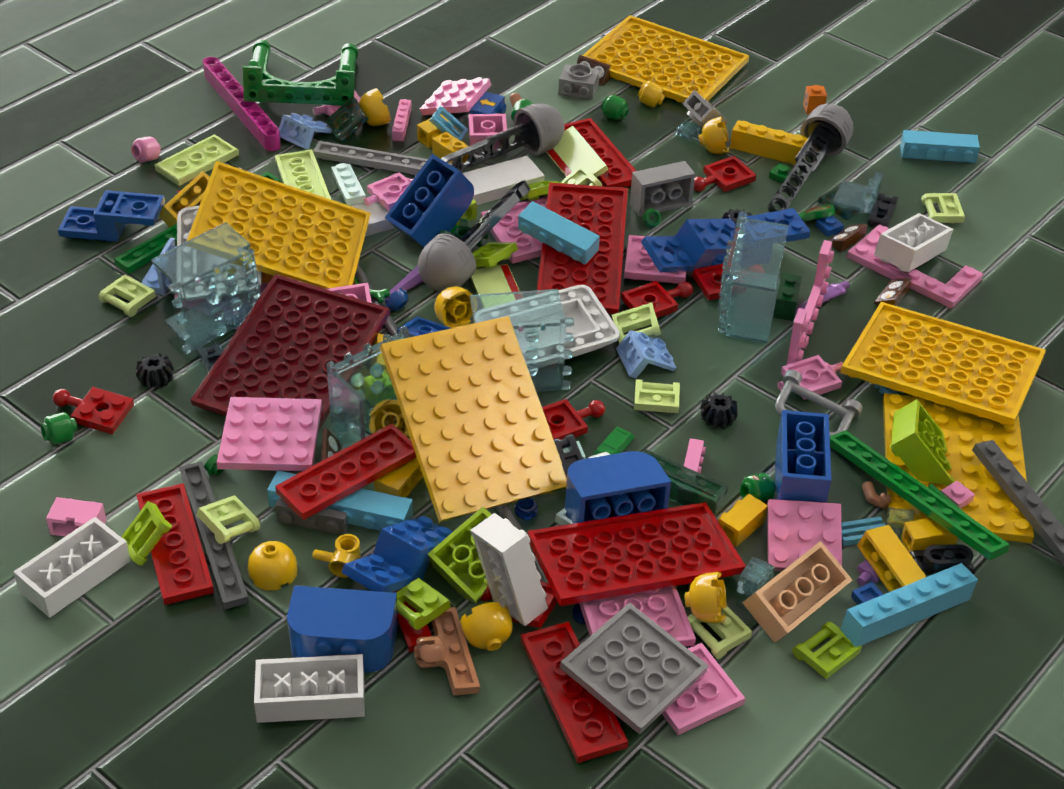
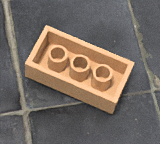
M820 541L742 603L775 643L837 594L852 579Z

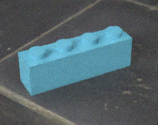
M903 130L900 143L902 158L976 163L980 149L978 135Z
M533 201L518 215V229L572 257L576 261L586 264L599 250V235Z

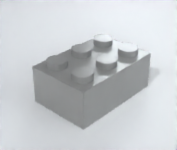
M686 161L632 172L630 205L639 217L643 216V213H646V210L649 208L663 212L692 205L695 180L694 171Z

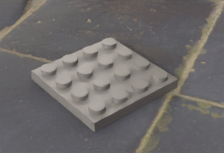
M630 602L563 659L560 664V668L639 735L703 676L709 666Z

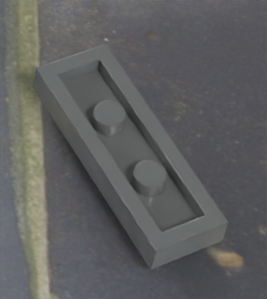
M278 498L275 504L278 522L339 535L346 534L348 530L346 512L325 508L302 520L282 499Z

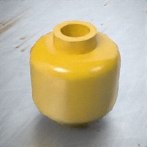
M651 81L646 84L643 83L637 95L641 103L651 108H654L657 104L661 105L665 97L662 94L663 87Z

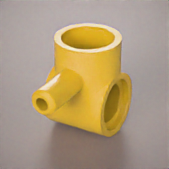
M344 534L336 539L334 553L315 549L312 557L316 560L330 562L328 565L329 570L338 577L346 578L348 576L341 573L344 564L361 559L360 541L355 535Z

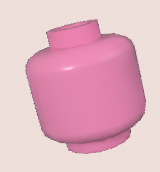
M150 136L136 139L131 147L133 157L141 163L156 160L161 150L157 140Z

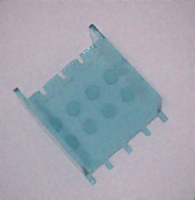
M739 212L733 240H728L726 253H729V255L727 254L723 261L722 269L725 270L722 273L721 283L723 284L720 289L719 296L721 297L718 305V310H720L718 331L720 333L726 332L725 336L767 344L780 282L778 275L789 225L748 219L746 212Z
M227 222L151 259L152 263L173 283L169 286L170 292H177L178 297L172 301V304L175 308L180 307L181 312L166 319L165 323L186 343L182 346L183 353L185 354L240 326L261 296L254 250L250 248V243Z
M558 289L470 295L474 323L509 316L536 392L568 390L571 388V382L563 381V375H570L572 373L570 366H564V359H570L573 355L571 350H565V342L573 341L574 335L566 333V327L573 326L574 319L572 317H564Z
M406 326L400 327V333L392 337L389 334L384 335L383 341L374 346H371L369 343L363 346L364 350L353 356L351 353L345 354L343 361L336 364L330 361L326 364L331 428L337 434V439L344 448L365 438L364 424L370 422V413L376 404L387 399L397 400L380 346L382 343L409 338V331Z

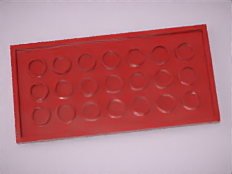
M549 182L546 208L599 235V250L586 264H583L542 243L536 296L576 285H586L592 289L608 314L619 313L628 188Z
M706 502L527 532L530 538L529 544L560 606L692 583L699 575L721 572L722 575L719 578L744 574L746 565Z

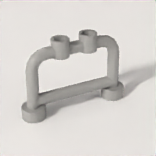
M795 370L786 371L782 379L784 386L775 403L776 411L781 416L782 410H786L784 404L792 391L843 416L836 432H829L830 436L845 430L847 431L852 419L859 417L863 409L861 403L856 400L849 399L844 407L800 386L802 376Z

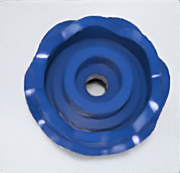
M400 288L399 291L393 292L390 299L385 300V307L391 311L400 310L408 302L407 291Z

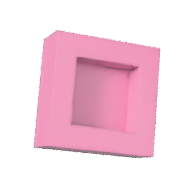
M958 481L941 490L960 509L972 502L975 496L973 492Z

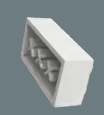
M918 213L881 233L874 255L885 263L897 266L901 271L910 272L946 251L953 229Z
M495 513L471 529L493 602H500L501 607H505L506 604L511 616L526 626L548 609L545 600L546 593L540 583L541 575L535 566L536 558L530 549L529 536L524 530H518L508 519H502Z
M94 517L13 573L19 592L50 618L131 560L127 541L98 518Z
M363 654L256 660L254 707L257 723L365 717Z

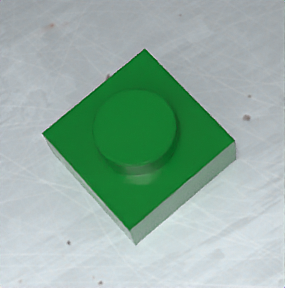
M778 163L769 172V178L782 183L792 168Z

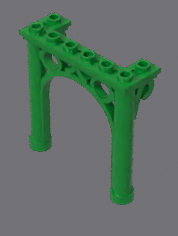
M262 39L257 40L253 45V58L250 60L249 66H243L244 101L352 106L354 104L355 63L358 57V49L353 44H345L341 48L339 70H336V75L322 81L294 82L270 75L266 70L271 47L266 40Z

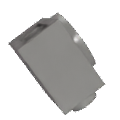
M565 64L559 77L558 94L593 100L599 85L600 69H593L586 64Z
M695 90L682 103L688 109L687 114L701 127L708 120L717 117H723L721 122L725 121V124L729 122L709 101Z

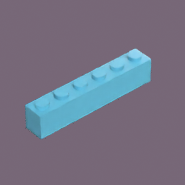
M277 470L267 489L270 507L275 508V504L278 498H280L276 493L275 486L297 474ZM362 488L326 507L327 509L346 512L348 524L381 531V528L412 520L413 499Z
M960 563L847 609L840 630L855 647L864 645L970 600L978 579Z

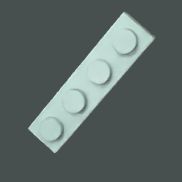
M340 163L331 167L332 175L346 204L365 203L364 198H366V195L351 165Z

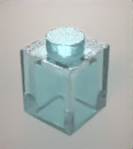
M752 557L740 574L737 592L748 597L753 595L773 579L775 566Z

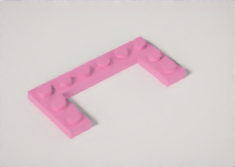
M880 224L852 247L847 254V258L892 280L911 278L910 289L951 309L983 277V273L965 265L953 278L944 284L919 270L913 269L910 272L899 270L897 266L891 263L881 261L874 253L880 234L889 228Z
M824 240L819 253L814 286L805 309H798L793 322L787 365L803 359L804 351L802 348L806 349L809 341L807 334H812L814 322L812 321L817 320L819 313L817 307L821 308L824 299L822 294L827 292L829 282H826V279H829L832 268L828 264L832 263L834 251H831V241Z

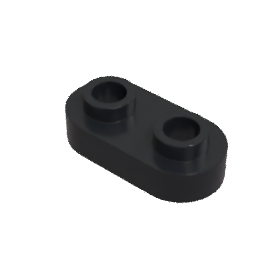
M962 544L931 545L925 549L923 562L933 570H945L960 563L968 568L972 563L974 554L969 547Z

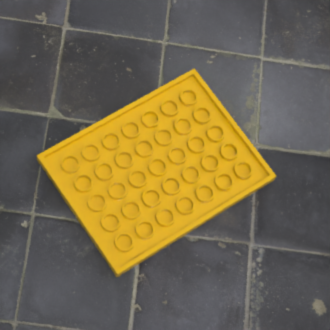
M631 15L582 55L610 65V77L615 80L640 88L643 83L646 84L651 81L663 87L662 94L665 97L682 103L694 90L709 101L749 61V55Z
M216 161L185 247L272 276L277 274L324 289L349 286L354 281L371 213Z
M881 302L844 361L841 373L852 378L868 381L871 384L890 388L894 391L930 400L936 404L972 413L981 418H988L1001 424L1014 426L1043 361L1046 350Z
M509 316L381 344L380 350L439 523L476 513L481 507L488 510L566 488L567 478Z
M884 393L885 458L916 479L902 459L893 454L890 445L894 412L918 399L944 433L948 451L945 453V456L951 465V470L948 471V474L954 478V482H960L975 494L973 501L961 508V510L1003 540L1032 543L1034 538L1032 525L972 451L975 444L993 440L1027 481L1019 415L1014 426H1010L988 418L978 417L972 413L959 411L946 405L936 404L933 401L920 397ZM918 480L928 488L929 485L932 484L940 491L948 487L946 485ZM886 487V494H889L892 499L887 507V522L891 528L903 529L905 522L930 518Z

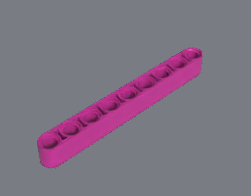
M204 58V77L266 150L276 151L280 149L279 128L256 102L244 101L243 87L218 58Z

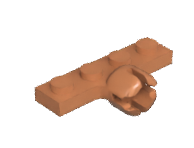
M451 607L431 621L435 636L420 637L416 640L417 645L414 647L415 660H424L416 661L417 666L420 668L443 667L446 670L453 695L476 694L479 692L480 684L456 608Z

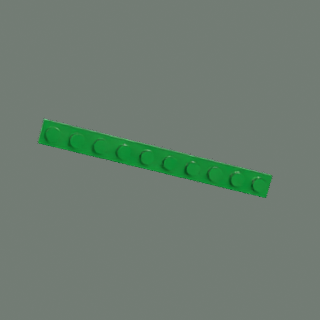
M266 172L263 175H261L263 177L281 182L279 178L275 177L269 172ZM177 223L115 258V265L129 274L159 257L169 238H174L175 246H177Z
M845 430L830 436V447L988 560L1008 553L1009 543Z

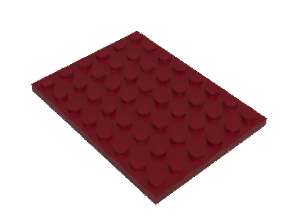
M275 274L191 398V403L193 406L227 416L230 397L322 399L320 430L389 317L390 309Z

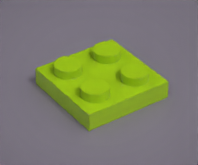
M543 180L528 184L531 189L520 200L528 199V201L539 199L540 195L545 194V196H548L549 182H562Z
M489 242L472 252L476 268L486 266V268L495 267L500 260L510 258L511 254L516 252L518 248L516 242Z

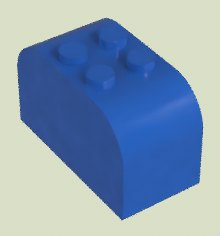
M432 154L384 218L398 231L422 247H425L435 236L440 234V230L450 232L470 206L474 197V187L460 170Z
M782 410L775 456V500L827 503L831 484L829 414Z
M630 451L578 460L568 468L564 507L566 516L574 524L667 509L671 480L654 457L642 452Z
M294 586L287 614L292 657L363 654L364 673L381 670L389 664L394 653L398 629L397 593Z

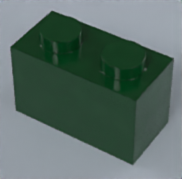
M781 273L773 318L794 321L802 276Z

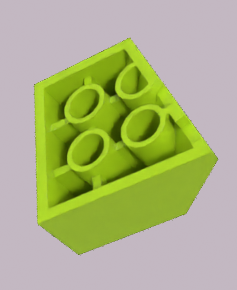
M917 399L895 411L890 445L893 454L902 459L917 480L946 486L954 483V478L948 474V471L951 470V465L945 456V453L948 451L944 433Z
M481 507L428 553L433 568L465 599L476 604L487 588L488 583L471 529L492 515L484 507Z

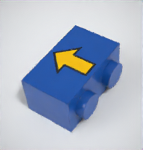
M485 92L470 109V114H505V96Z

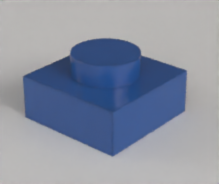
M833 215L816 221V227L826 237L837 234L844 228V225Z
M870 582L853 590L851 598L859 605L884 594L873 582Z

